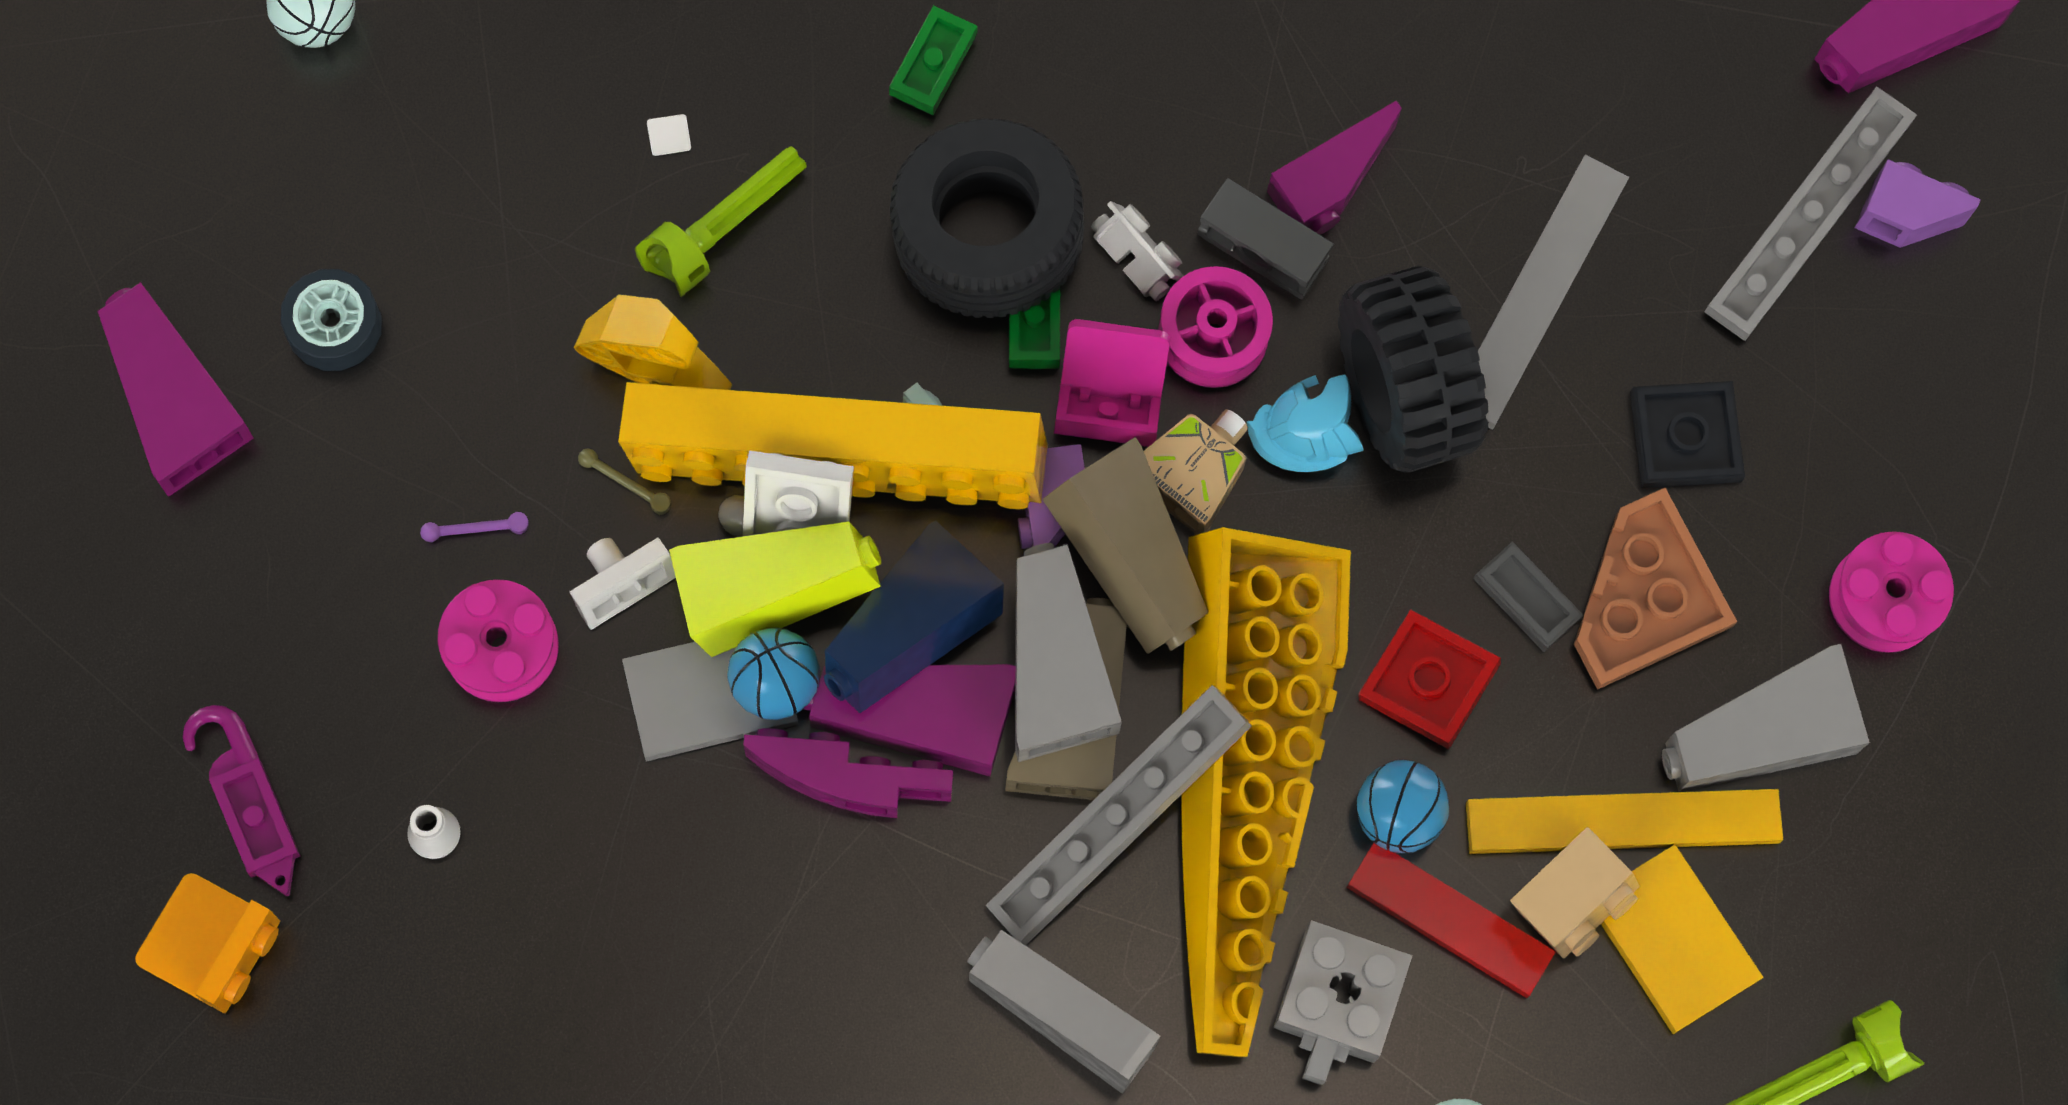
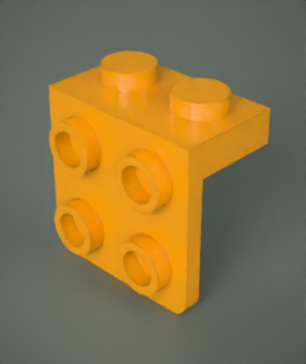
M190 873L185 875L180 881L137 952L135 960L137 965L143 970L226 1014L231 1004H236L245 993L251 979L249 974L259 957H264L273 946L279 932L277 927L281 921L270 909L253 900L248 903L197 874Z

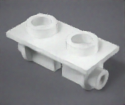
M1110 201L1107 206L1114 212V215L1109 218L1107 214H1103L1092 223L1091 228L1096 232L1093 238L1099 242L1116 263H1120L1132 252L1136 258L1123 271L1138 287L1144 297L1151 296L1155 301H1158L1170 290V287L1166 284L1170 278L1178 281L1184 276L1177 269L1182 264V261L1165 242L1161 241L1157 245L1145 232L1150 227V224L1133 205L1129 204L1124 208L1122 205Z

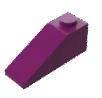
M1395 101L1271 173L1267 193L1277 208L1319 235L1333 228L1340 221V215L1396 128L1402 110L1398 102Z

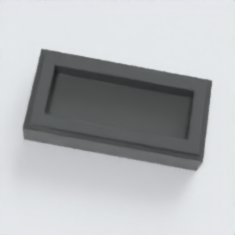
M1513 541L1476 573L1473 578L1543 652H1546L1584 616Z

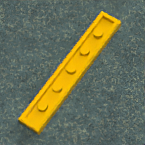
M1779 789L1468 799L1466 802L1469 854L1562 851L1586 827H1589L1609 849L1665 848L1673 845L1677 847L1779 844L1783 841Z

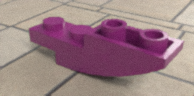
M773 728L758 729L757 735L744 734L743 745L746 757L763 771L804 795L841 809L867 815L898 818L899 798L951 802L953 770H943V764L940 762L917 760L912 762V767L891 766V760L887 758L866 756L861 757L859 763H850V742L840 741V736L837 734L813 732L809 734V739L788 738V732Z

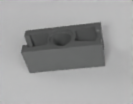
M1229 178L1226 179L1201 215V225L1197 232V235L1301 300H1303L1330 258L1328 254L1334 243Z

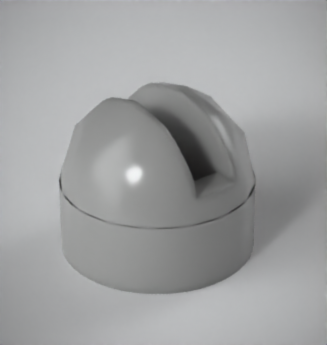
M733 495L726 498L720 505L718 518L725 531L731 535L743 537L744 496Z

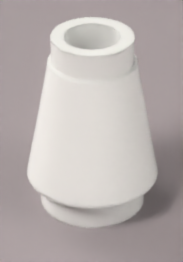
M422 805L416 808L411 815L407 832L409 844L422 857L429 859L444 857L452 852L459 842V822L446 809ZM433 820H437L436 826L432 830H421L425 824H431Z

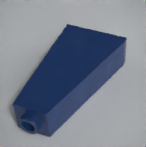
M936 520L924 529L881 581V587L876 588L825 649L826 674L824 675V681L827 688L836 699L840 701L846 700L859 713L872 706L1003 614L1004 583Z

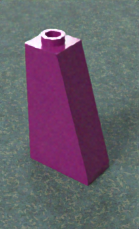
M1871 0L1824 41L1814 60L1819 64L1821 72L1830 82L1839 84L1849 94L1999 28L2006 22L2020 1Z
M140 282L133 288H123L115 292L106 301V306L98 311L150 469L161 488L169 497L251 441L253 436L243 419Z
M1010 664L929 665L861 713L855 710L846 700L840 701L832 695L824 681V675L826 674L824 666L817 692L810 703L803 709L810 711L811 728L991 777L1015 693L1016 666Z

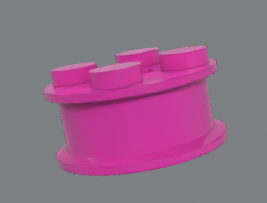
M1218 266L1194 270L1180 278L1172 286L1163 302L1158 330L1165 331L1170 335L1167 364L1180 377L1199 386L1219 388L1236 384L1251 375L1262 362L1272 332L1273 316L1266 294L1247 275L1231 268ZM1210 324H1217L1220 328H1214Z
M1904 532L1880 533L1861 542L1839 563L1832 575L1829 587L1831 611L1841 630L1858 645L1885 653L1909 649L1934 632L1948 616L1954 596L1952 575L1942 555L1925 540ZM1887 590H1889L1894 597L1890 596Z
M487 580L467 587L449 603L442 615L438 628V647L445 666L465 691L486 701L509 702L531 694L547 680L557 661L559 651L558 633L546 606L534 592L516 582ZM506 637L503 645L499 647L492 646L497 638Z

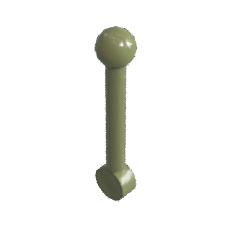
M583 449L579 453L578 462L582 467L595 468L648 501L654 513L663 515L670 510L671 500L667 494H654L599 460L597 453L593 449Z

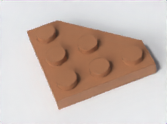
M1666 488L1621 507L1616 514L1574 642V646L1597 690L1728 630L1737 623L1734 614Z

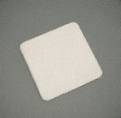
M680 114L649 119L647 121L652 155L659 156L691 150L686 115Z

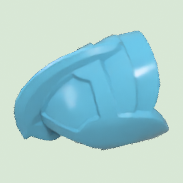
M1316 375L1286 390L1275 401L1273 406L1263 405L1258 410L1254 420L1247 421L1249 437L1259 455L1269 463L1285 470L1314 472L1334 467L1345 462L1348 455L1363 451L1364 448L1358 434L1347 424L1351 411V390L1349 379L1346 375L1330 378L1323 392L1316 398L1311 399L1307 391L1308 388L1319 384Z

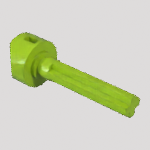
M790 146L773 158L700 220L695 221L685 232L672 222H664L635 247L636 256L641 266L647 272L657 274L674 282L680 297L684 296L710 273L709 264L703 253H706L717 241L807 167L805 160L800 158L797 150Z
M1888 1000L1853 1018L1852 1023L1856 1041L1849 1042L1725 1105H1798L1866 1071L1869 1067L1876 1071L1885 1082H1890L1924 1065L1925 1062L1912 1052L1904 1049L1900 1035L1902 1011L1893 1001Z

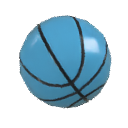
M769 627L754 631V634L751 633L738 644L729 660L727 679L734 699L745 711L762 719L780 720L797 714L810 703L819 686L820 666L815 651L803 637L787 629Z
M1395 760L1375 769L1367 776L1358 792L1357 814L1364 833L1373 843L1385 850H1390V852L1411 853L1430 845L1439 837L1448 821L1449 799L1443 782L1427 766L1420 763L1416 764L1415 761Z

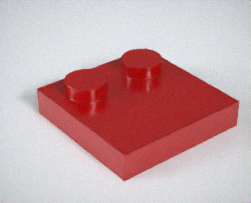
M1410 609L1358 694L1359 701L1439 745L1450 749L1501 665V658Z

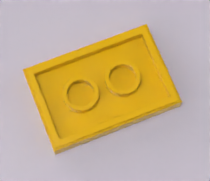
M1676 845L1671 846L1632 870L1640 886L1634 892L1638 900L1619 919L1614 920L1609 915L1601 923L1603 929L1672 1034L1677 1033L1764 978Z

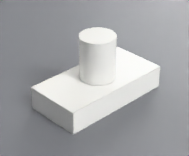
M658 537L627 557H624L613 539H601L594 543L587 552V558L598 574L571 590L570 594L581 617L590 630L675 579L670 554Z

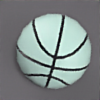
M266 0L269 20L279 35L301 47L317 48L337 41L350 27L355 13V0Z

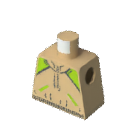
M1225 409L1211 426H1208L1196 415L1189 414L1144 450L1167 511L1196 535L1208 532L1239 479L1247 459L1234 445L1248 430V426L1240 416L1228 409Z

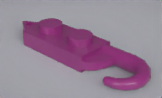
M211 705L200 708L189 717L184 726L183 741L185 749L187 751L195 749L194 737L196 731L203 724L215 722L223 727L232 749L223 753L212 764L209 771L210 784L248 875L251 878L258 876L288 897L290 895L295 859L301 855L245 723L236 712L225 706ZM280 878H285L286 881L283 885H277V881Z

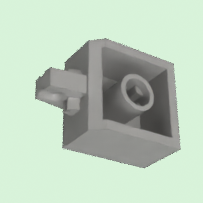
M1312 920L1310 921L1304 932L1273 1027L1300 1037L1299 1047L1311 1051L1302 1079L1323 1085L1326 1082L1333 1059L1345 1063L1348 1054L1372 1063L1376 1062L1381 1055L1413 955ZM1339 982L1348 985V993L1353 995L1354 999L1350 996L1345 1004L1336 1001L1337 991L1331 989L1330 984L1334 988H1336Z

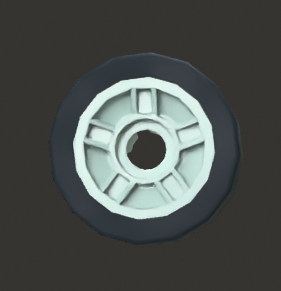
M319 269L302 276L289 288L281 305V326L293 352L307 365L323 371H340L360 364L374 351L381 336L382 316L371 289L357 275L341 269ZM335 313L336 317L340 318L339 323L333 327L325 326L326 321L329 319L328 314Z

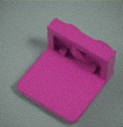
M1081 319L1072 320L1068 325L1054 434L1126 443L1136 437L1141 446L1149 447L1152 445L1157 437L1161 396L1170 347V335L1161 330Z

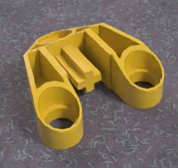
M617 295L585 321L574 346L575 350L585 358L636 383L731 390L732 383L697 347L699 342L658 299Z

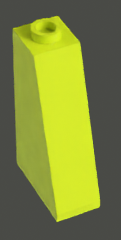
M849 521L680 545L669 549L690 637L711 657L737 647L748 635L754 634V631L769 627H786L881 587L875 568L881 565V557L877 546L870 536L863 537Z

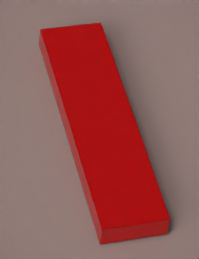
M1375 843L1372 844L1346 887L1525 998L1531 995L1556 953L1550 947L1394 852H1390V850L1379 847Z

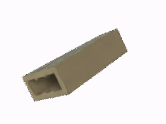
M1134 437L1069 478L1042 500L1146 653L1149 654L1164 643L1172 651L1197 633L1191 625L1208 614V610L1142 446Z
M1090 598L1086 601L1087 610L1119 711L1127 623L1110 599ZM1117 735L1018 762L1016 753H1014L1007 770L1005 791L1094 800L1112 783Z

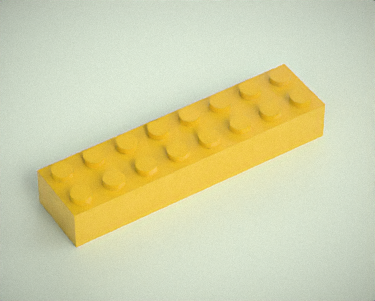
M629 382L626 383L618 440L635 471L641 474V477L650 481L668 482L672 480V476L692 477L691 480L693 482L707 486L721 485L722 480L742 481V484L745 486V469L750 450L854 466L852 496L867 498L873 497L875 492L895 493V496L902 500L923 501L926 499V496L946 497L948 502L957 505H974L977 503V499L998 501V505L1009 509L1028 508L1029 502L1041 503L1048 448L1041 414L1034 412Z

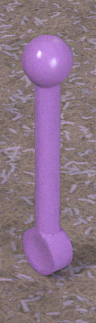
M515 512L508 519L446 526H438L435 523L428 522L422 526L420 534L423 540L427 542H434L440 536L510 529L515 534H522L527 531L529 521L524 513Z

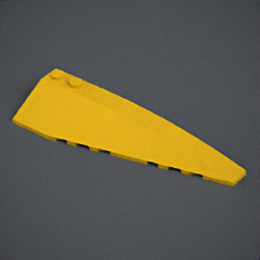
M1225 527L1188 538V563L1208 614L1191 625L1197 634L1184 642L1182 714L1213 685L1222 692L1248 720L1252 727L1181 794L1183 882L1188 964L1197 1053L1248 1057L1264 992L1259 984L1264 965L1271 963L1275 943L1270 940L1276 916L1283 913L1288 892L1284 891L1283 887L1288 868H1294L1314 789L1310 778L1314 762L1321 760L1325 740L1321 739L1326 713L1333 712L1337 691L1333 690L1337 669L1344 668L1348 651L1351 550Z

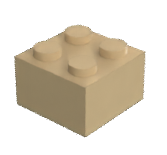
M1586 827L1527 883L1510 902L1564 959L1571 951L1576 957L1585 952L1599 937L1595 929L1609 915L1614 920L1624 915L1638 900L1634 892L1640 886L1633 872L1589 827Z

